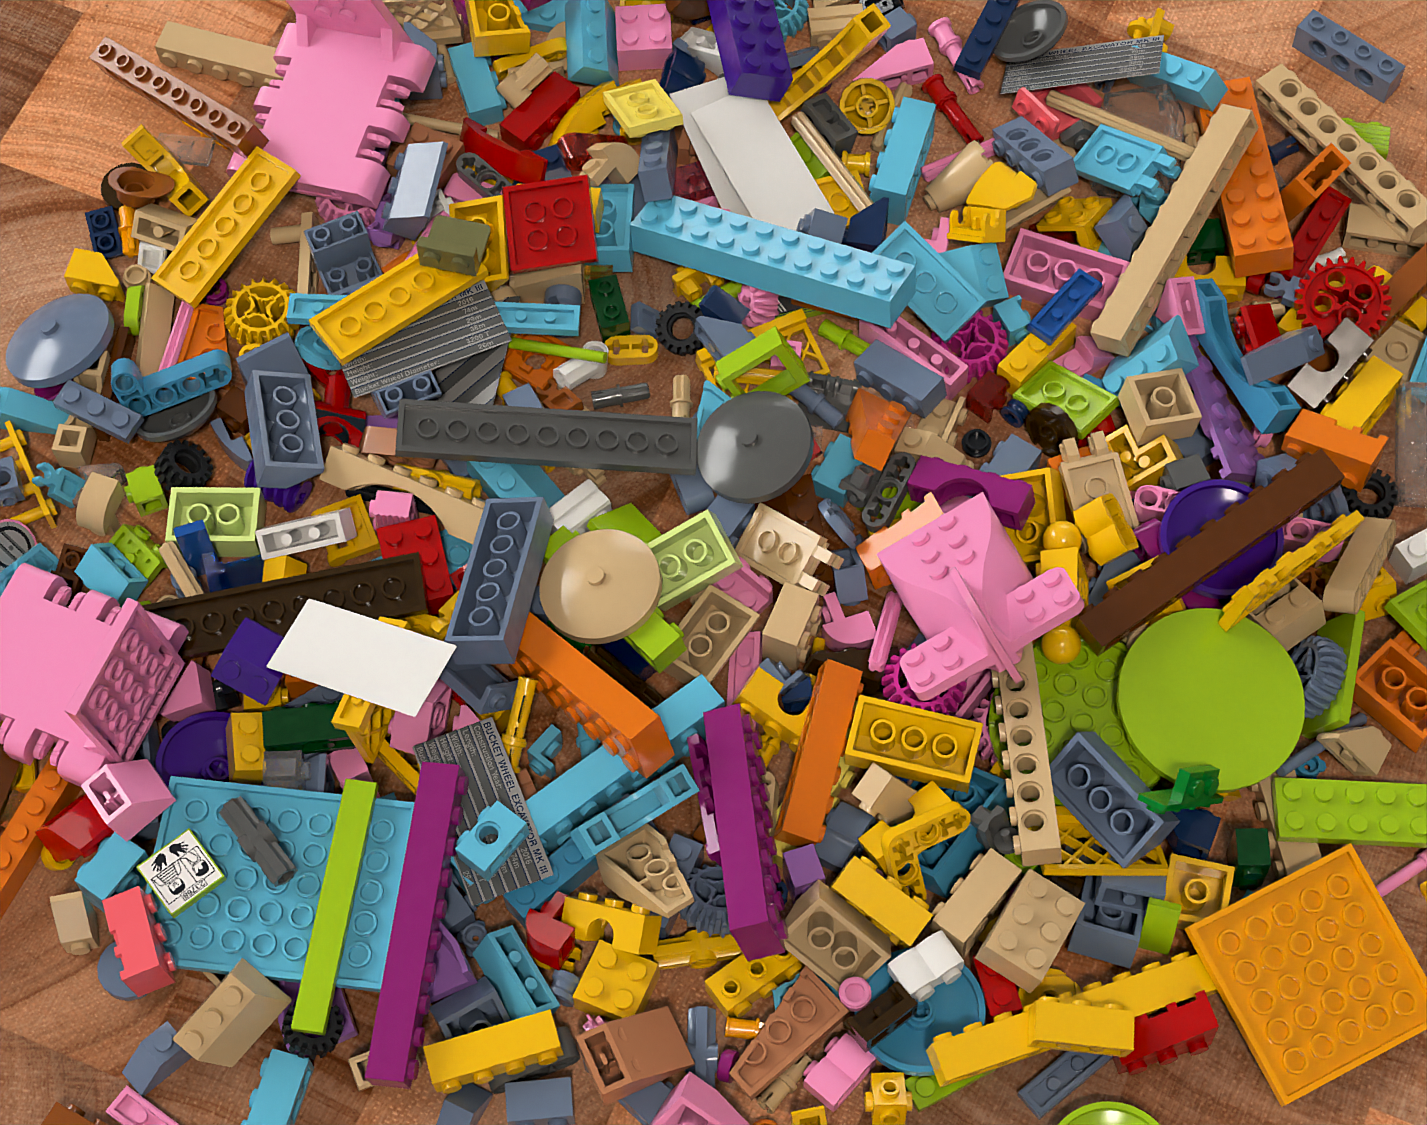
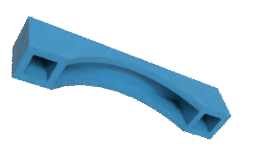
M1212 278L1195 280L1206 332L1202 335H1195L1197 340L1260 433L1284 432L1301 409L1300 405L1285 385L1276 384L1267 379L1249 386L1240 360L1243 354L1236 343L1231 329L1227 299Z

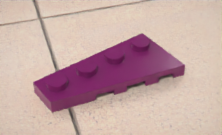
M697 733L687 737L695 783L700 790L697 794L707 842L706 851L712 861H716L722 867L707 743Z

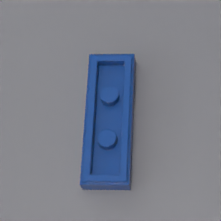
M1079 268L1030 321L1027 330L1051 346L1099 293L1103 284Z
M203 520L173 529L184 559L188 566L195 569L197 577L221 570L219 559Z

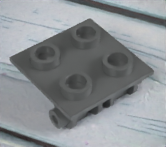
M814 371L807 372L810 381L806 385L818 394L823 393L829 403L842 413L847 414L858 388H862V383L857 381V379L848 380L839 378L840 376L832 377L831 374L827 376L816 374ZM799 401L798 406L805 413L811 426L848 433L850 423L846 422L845 417L838 427L833 429L815 413L811 415L807 411L808 408Z

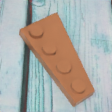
M805 965L797 981L783 996L780 1005L773 1014H770L760 1033L751 1041L729 1072L730 1077L752 1101L850 1015L849 1010L815 973Z

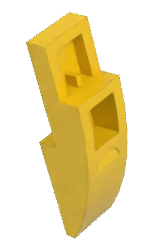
M641 78L628 80L619 86H616L614 80L602 82L589 90L561 119L553 132L548 147L560 144L564 152L577 145L576 140L579 138L587 139L599 133L598 128L606 123L603 116L611 113L604 103L602 92L641 83Z

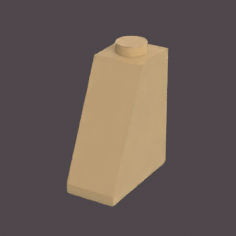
M584 264L510 274L509 286L514 289L517 296H520L521 303H544L547 288L553 285L566 284L580 290L582 293L581 304H585L586 274Z

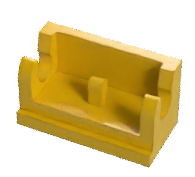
M964 206L963 221L961 223L958 222V210H952L947 239L977 243L1005 242L1006 210Z

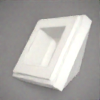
M141 241L139 243L137 264L147 268L150 273L155 274L167 258V249Z

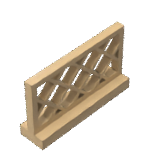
M382 0L386 7L390 8L389 11L403 29L404 22H410L435 41L437 45L463 43L464 19L462 14H458L453 0H444L445 2L442 5L432 2L437 0ZM413 3L417 6L415 8H411L409 6H406L405 4ZM426 8L434 13L429 15L422 11ZM399 11L407 16L403 18L395 14Z

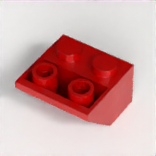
M1270 303L1240 307L1233 318L1234 323L1230 324L1235 340H1240L1243 356L1281 336Z
M87 794L80 795L35 831V834L56 862L66 859L72 862L80 856L86 858L98 850V842L105 837H111L114 833L106 825Z

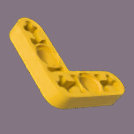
M952 801L890 828L883 835L881 847L888 875L903 885L901 891L909 897V890L906 886H909L914 891L911 893V899L914 895L923 901L927 899L917 853L962 833L969 826L971 821L970 813L960 803ZM927 824H932L931 832L925 837H920L921 829ZM898 839H901L900 841H898V845H899V849H900V851H901L902 853H899V852L894 848V847L897 845V840H898ZM910 863L909 871L903 876H898L899 868L903 864Z

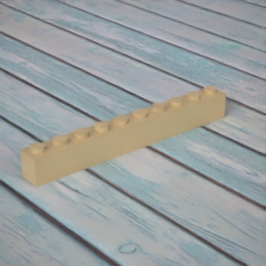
M1221 103L1216 114L1212 115L1207 130L1199 138L1196 149L1190 159H1187L1184 169L1178 180L1173 183L1165 203L1159 207L1157 217L1146 230L1141 245L1134 251L1131 262L1126 271L1120 275L1114 292L1107 298L1099 318L1092 324L1090 333L1098 349L1129 357L1161 300L1167 280L1174 278L1259 128L1252 110Z

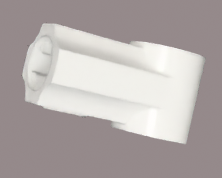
M590 341L583 346L584 349L607 352L605 364L570 359L553 369V377L557 385L561 389L566 386L571 390L588 379L602 378L607 372L608 347L606 344L600 341Z

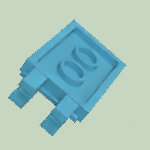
M1104 124L1099 125L1073 158L1078 176L1133 197L1135 195L1139 196L1142 192L1146 197L1156 201L1160 200L1165 191L1162 188H1157L1160 183L1153 178L1155 174L1160 171L1164 176L1176 179L1182 172L1180 167L1174 166L1177 161L1175 158L1167 155L1168 153L1164 146Z

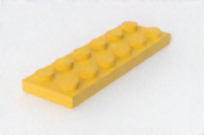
M256 146L151 279L195 309L301 175L292 167Z
M417 253L309 319V323L343 366L489 276L488 269L481 262L477 276H471L422 266L419 263Z

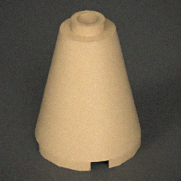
M973 140L924 189L926 195L923 196V200L931 211L936 209L937 212L941 213L965 204L975 183L993 164L991 159L988 160L985 155H981L985 150L977 141Z

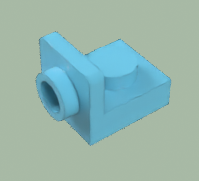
M553 724L527 750L530 762L528 764L529 767L542 777L545 774L551 780L556 776L554 764L548 758L553 759L562 749L563 743L561 731Z

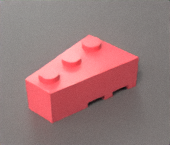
M140 886L102 900L109 932L111 935L113 934L117 945L114 947L116 958H121L124 970L119 972L121 980L138 997L175 983L172 972L177 970L171 952L166 953L163 942L167 941V936L160 922L156 923L153 913L158 912L152 894H146Z

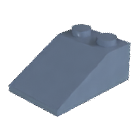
M1085 876L1079 898L1085 905L1072 927L1067 951L1131 968L1140 941L1144 915L1094 905L1097 876Z

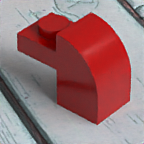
M559 891L555 893L550 901H546L543 904L540 912L530 908L526 915V943L530 954L539 962L557 970L561 969L575 949V928L561 922L565 897H568V895Z

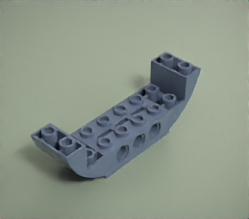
M358 211L304 231L327 295H350L382 275V271L372 252L368 232ZM431 369L370 392L384 419L398 415L399 399L434 401L442 396Z

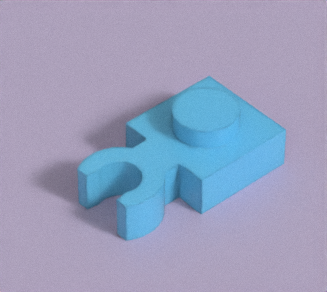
M46 462L37 464L36 468L44 473V478L41 476L32 478L33 484L39 487H49L47 496L69 508L77 507L86 480L63 467L54 469L51 464Z

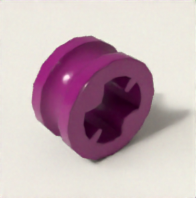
M219 278L204 297V300L209 305L221 306L225 304L226 299H229L227 284L223 279ZM213 289H216V291H218V289H220V293L217 295H215V293L211 295L210 291Z

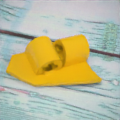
M995 162L975 183L966 203L968 206L1006 211L1012 208L1017 210L1023 203L1033 200L1035 192L1038 190V185L1022 171L1016 173L1005 163Z

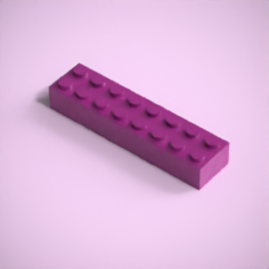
M740 703L703 712L729 930L747 961L785 953L784 939H788V929L785 920H781L780 911L785 910L782 894L780 891H777L776 883L781 882V877L777 864L773 863V856L777 855V848L773 836L769 834V829L773 828V819L770 810L766 809L765 802L770 801V796L766 783L762 781V775H766V767L762 756L759 757L758 752L759 749L763 748L760 733L758 730L754 731L751 715H745Z

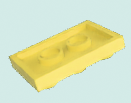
M656 79L602 92L605 105L630 138L644 137L648 133L659 130L668 131L673 129L674 126L683 124L682 113Z

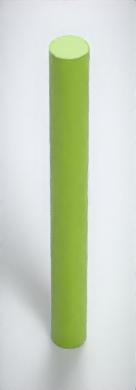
M511 337L512 341L508 343L507 347L603 364L607 361V352Z

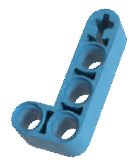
M219 349L211 350L145 377L142 376L135 362L128 358L117 359L111 365V387L120 404L142 415V417L225 386L232 378L230 356L227 352ZM122 375L129 376L128 378H120ZM188 377H195L196 379H194V380H187L186 378H188ZM160 388H168V390H165V391L159 390V389H160ZM140 398V399H142V400H140V401H134V400H132V399Z

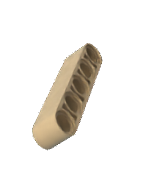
M1364 517L1365 520L1354 532L1325 587L1323 594V608L1325 611L1357 614L1394 543L1396 536L1395 520Z

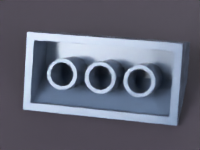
M252 370L244 394L257 487L287 489L323 473L324 463L310 374Z
M1077 732L1050 764L1053 794L1123 868L1129 867L1160 845L1180 822L1171 811H1166L1165 814H1157L1149 811L1146 808L1147 804L1137 800L1139 793L1151 792V790L1096 732Z

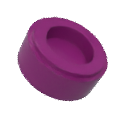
M725 1049L722 1052L717 1068V1078L719 1081L732 1083L733 1080L729 1072L739 1059L738 1051Z

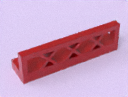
M1328 186L1318 198L1292 240L1294 246L1293 269L1277 271V273L1283 275L1287 281H1291L1293 275L1303 279L1306 271L1312 266L1352 199ZM1269 276L1265 284H1270L1271 286H1274L1275 283L1270 282Z

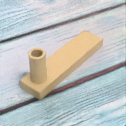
M313 212L302 213L300 225L275 227L270 230L273 245L300 242L297 293L318 294L319 273L304 234L305 230L320 225Z

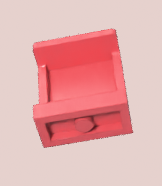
M1086 83L1035 89L1031 92L1022 87L1017 92L1012 108L1054 141L1060 138V134L1079 121L1080 118L1048 106L1046 104V97L1051 90L1058 91L1097 108L1101 107L1103 99Z

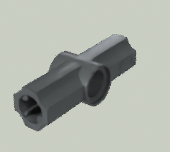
M241 796L226 802L219 814L238 837V843L250 859L258 863L263 873L275 887L289 882L298 869L278 845L280 842L263 820L260 821L255 812Z

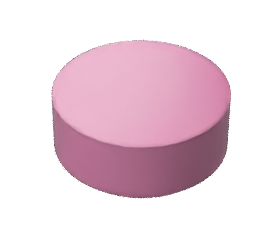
M850 977L842 982L839 987V1000L849 1011H861L869 1005L872 994L871 987L866 980L860 977Z

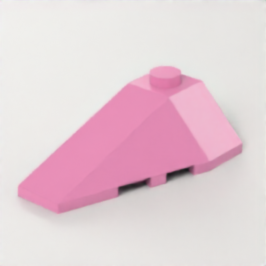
M690 1071L671 1090L650 1125H750L715 1088Z

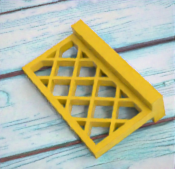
M802 308L747 330V332H752L755 337H758L776 326L786 340H790L792 336L803 332L807 344L804 350L801 349V360L804 362L805 357L817 361L821 370L814 372L816 374L828 376L831 372L806 323L807 317ZM706 348L696 351L695 362L699 371L703 372L706 380L716 387H721L710 372L715 367L716 361ZM771 358L764 362L770 364ZM746 384L745 389H743L745 393L749 392L751 384Z
M381 616L378 621L409 631L411 629L407 621ZM344 694L331 723L336 729L345 730L364 761L373 764L386 737L388 726L395 714V710Z
M1055 806L1060 844L1065 843L1075 849L1076 852L1071 855L1061 849L1062 861L1065 863L1040 865L1043 875L1167 876L1169 867L1161 845H1158L1145 855L1156 861V864H1147L1138 859L1129 867L1123 868L1120 864L1110 860L1112 856L1108 851L1101 855L1090 847L1094 843L1103 849L1105 848L1065 806ZM1032 826L1028 828V830L1030 831H1038L1041 829L1038 826ZM1075 838H1087L1088 841L1083 844ZM1085 855L1096 863L1086 864L1079 860V858Z

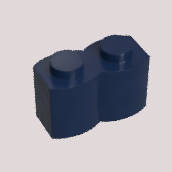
M676 47L664 63L659 85L670 97L671 93L703 84L706 78V73L704 72L705 63Z

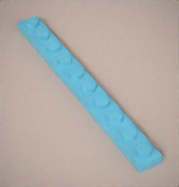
M290 293L286 317L288 324L310 325L309 319L348 295ZM495 302L509 333L579 336L580 305Z

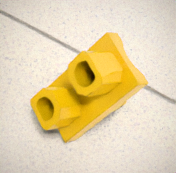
M1157 8L1153 18L1146 20L1144 17H1139L1138 20L1131 21L1128 24L1127 33L1132 39L1164 35V41H1167L1175 25L1163 19L1165 10ZM1163 43L1162 52L1167 53L1168 45Z
M682 265L675 269L677 274L672 276L674 283L673 293L677 298L683 295L689 302L695 301L702 295L700 284L707 282L710 287L712 285L719 287L725 282L724 278Z

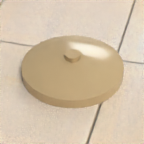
M594 530L572 538L552 555L541 576L539 588L540 601L551 624L564 636L585 644L610 643L632 634L650 618L661 596L662 574L653 552L638 537L620 530Z

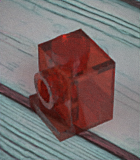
M989 370L967 392L965 407L989 424L992 421L993 410L998 411L1007 401L1006 392L1010 388L1009 381L1005 377L996 375Z

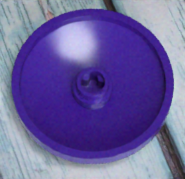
M1215 479L1195 483L1181 491L1171 501L1161 520L1159 528V548L1161 554L1164 552L1168 555L1177 549L1175 546L1188 535L1192 538L1201 533L1199 529L1206 522L1213 518L1218 521L1224 517V511L1237 501L1240 505L1249 499L1247 497L1248 494L1254 489L1235 481ZM1281 527L1192 591L1209 598L1232 599L1231 597L1240 588L1253 582L1266 568L1270 570L1276 566L1275 563L1283 554V528Z
M203 712L185 718L171 728L159 746L154 764L155 770L167 787L169 786L171 776L229 782L225 728L231 713ZM266 753L267 771L259 786L279 787L281 778L279 757L268 758Z

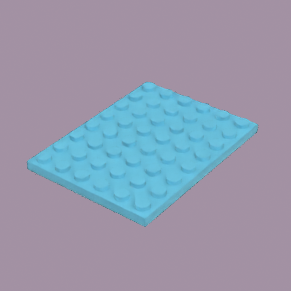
M171 776L168 788L176 801L162 813L154 853L190 828L227 880L175 918L170 915L147 883L145 893L152 894L158 912L153 913L156 923L160 922L167 936V941L163 942L166 953L171 952L177 969L228 974L244 958L267 979L301 983L342 794ZM241 796L255 812L260 821L263 820L280 842L278 845L298 869L289 882L275 887L263 873L258 863L250 859L238 843V837L219 814L226 802ZM376 798L336 987L373 992H380L415 802Z

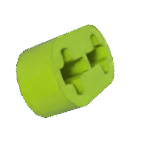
M145 285L129 286L127 289L123 322L124 327L130 328L133 336H139Z

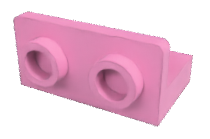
M739 557L744 567L712 585L758 614H761L773 602L772 584L764 576L760 575L758 577L751 571L749 564L742 557Z

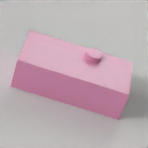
M1020 228L1003 274L1009 295L1017 296L1020 294L1022 299L1045 306L1079 268L1103 284L1099 293L1078 315V317L1095 321L1103 311L1107 298L1112 295L1118 285L1120 275L1126 271L1130 262Z

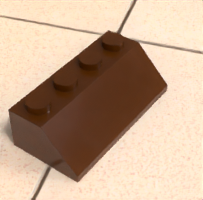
M811 474L803 475L793 487L782 495L761 502L825 538ZM755 503V510L758 507L759 503ZM820 561L813 577L830 586L826 593L829 594L834 592L831 565ZM769 577V582L773 587V602L775 605L783 585Z

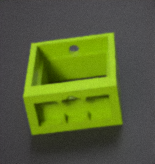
M776 326L715 362L719 372L716 375V379L724 391L729 389L731 398L745 393L735 378L775 354L786 367V370L749 392L770 391L785 396L810 381L803 361Z

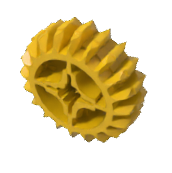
M263 276L259 283L251 279V285L249 286L241 283V291L232 290V298L226 299L227 308L224 309L223 313L225 317L224 323L229 330L230 336L236 339L240 346L253 343L261 346L287 332L293 338V330H299L300 324H288L287 322L290 293L295 292L293 289H289L285 282L279 285V282L274 278L268 283L267 279Z

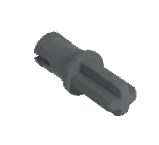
M647 383L624 387L616 384L617 387L591 391L594 410L616 405L623 407V403L650 398Z

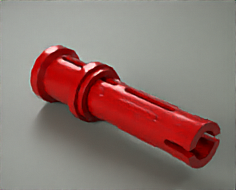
M941 74L929 77L922 84L921 89L925 94H929L934 104H936V110L944 112L967 145L973 140H979L980 143L983 142L984 137L959 106L956 93L948 89L944 83V77Z

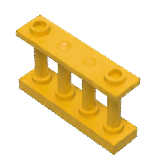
M10 420L4 422L10 436L0 440V453L13 447L16 448L20 459L15 462L20 472L25 470L30 481L23 485L25 497L35 493L40 506L10 519L26 525L46 517L51 529L56 528L57 525L53 516L58 513L51 498L45 500L41 488L32 482L35 474L23 449V446L27 445L26 439L21 429H14Z

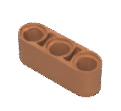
M366 426L364 428L358 447L360 448V454L368 457L370 453L386 459L385 464L389 466L403 463L427 469L434 467L436 459L395 456L397 428Z

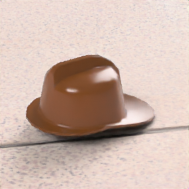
M136 167L116 168L108 176V183L116 190L117 199L121 204L131 208H141L148 204H153L156 198L167 195L175 187L174 179L170 176Z

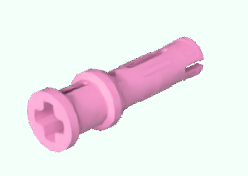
M943 17L934 21L929 26L928 33L930 36L935 37L939 44L938 49L940 53L947 56L954 67L962 51V39L960 36L955 35L951 28L952 23L950 19ZM957 72L969 94H976L980 91L977 85L980 89L984 87L981 79L977 80Z

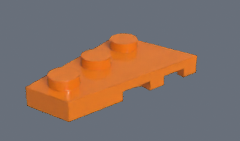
M199 303L193 309L177 364L211 350L219 349L228 353L223 307ZM188 377V378H186V379H187V380H194V379H196V378H195V377ZM229 382L218 389L230 390L231 384Z

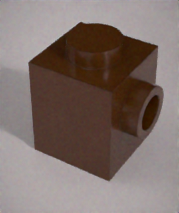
M233 385L216 404L215 408L219 418L221 417L224 426L229 431L235 434L239 432L245 436L250 432L244 391Z

